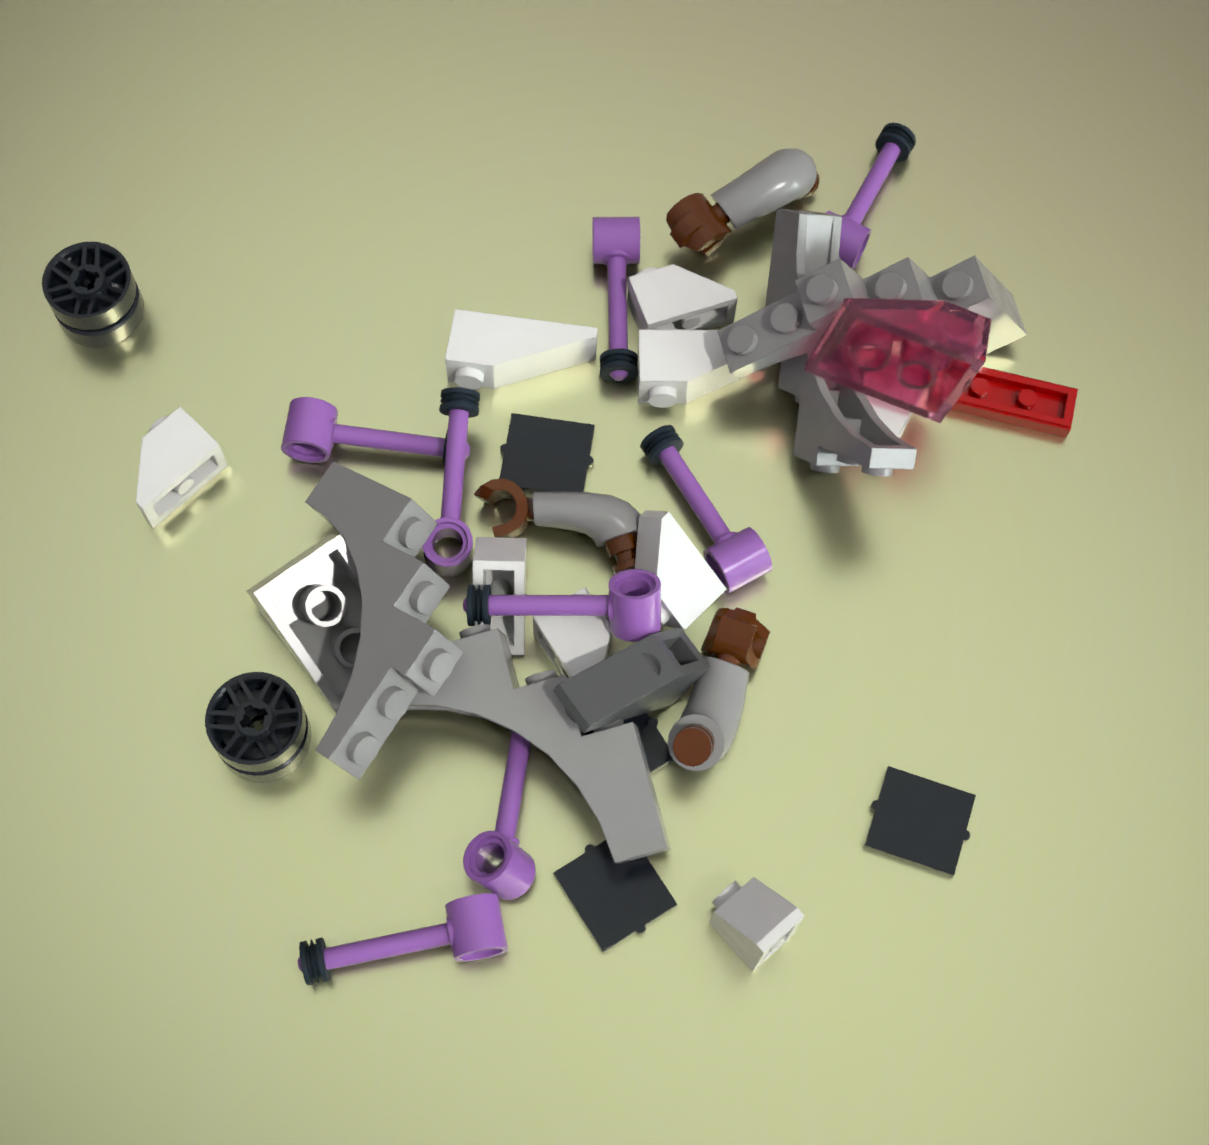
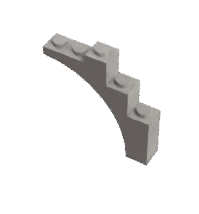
M777 209L765 307L798 291L795 280L839 259L841 216L815 211ZM847 343L811 351L781 361L778 388L794 394L795 402L799 403L793 455L810 462V469L824 473H838L840 466L862 465L863 473L881 477L892 476L893 469H914L917 449L898 438L876 414L863 392L852 364Z
M975 255L931 277L907 257L864 279L839 258L795 280L798 291L718 330L729 372L738 379L775 363L811 351L849 342L884 337L920 336L947 339L965 344L986 355L1027 335L1013 295Z
M333 461L305 503L337 529L345 539L354 560L362 598L361 634L353 672L335 717L315 751L352 776L360 779L369 764L377 756L379 749L399 719L407 711L409 704L419 689L434 697L444 681L450 676L454 666L464 652L438 630L425 624L450 588V585L430 567L415 558L438 523L411 498Z
M488 624L477 625L460 631L461 639L451 642L464 653L454 666L450 676L444 681L434 697L419 689L407 710L450 711L486 719L518 733L545 752L581 791L600 822L615 863L621 864L671 850L638 727L633 722L624 724L623 719L610 725L594 729V733L586 735L569 718L564 705L553 692V689L559 683L568 679L566 675L557 677L555 670L539 672L526 677V686L519 687L507 637L498 628L491 630Z

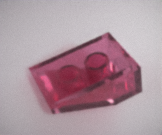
M844 298L807 359L804 370L941 423L986 362L992 319L942 300Z

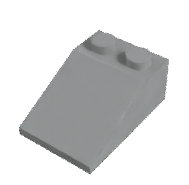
M329 534L246 592L334 712L337 713L351 678L361 634L362 598L357 568L346 542L340 534Z

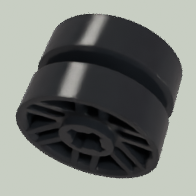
M81 242L64 248L47 264L42 277L43 293L62 330L71 340L87 347H108L125 340L137 329L143 317L144 301L127 260L117 249L100 242Z
M249 672L235 676L220 686L207 706L205 728L209 741L226 767L238 777L251 782L275 781L292 773L305 759L311 743L310 722L297 693L282 678L265 672ZM262 724L263 728L256 731L255 727Z

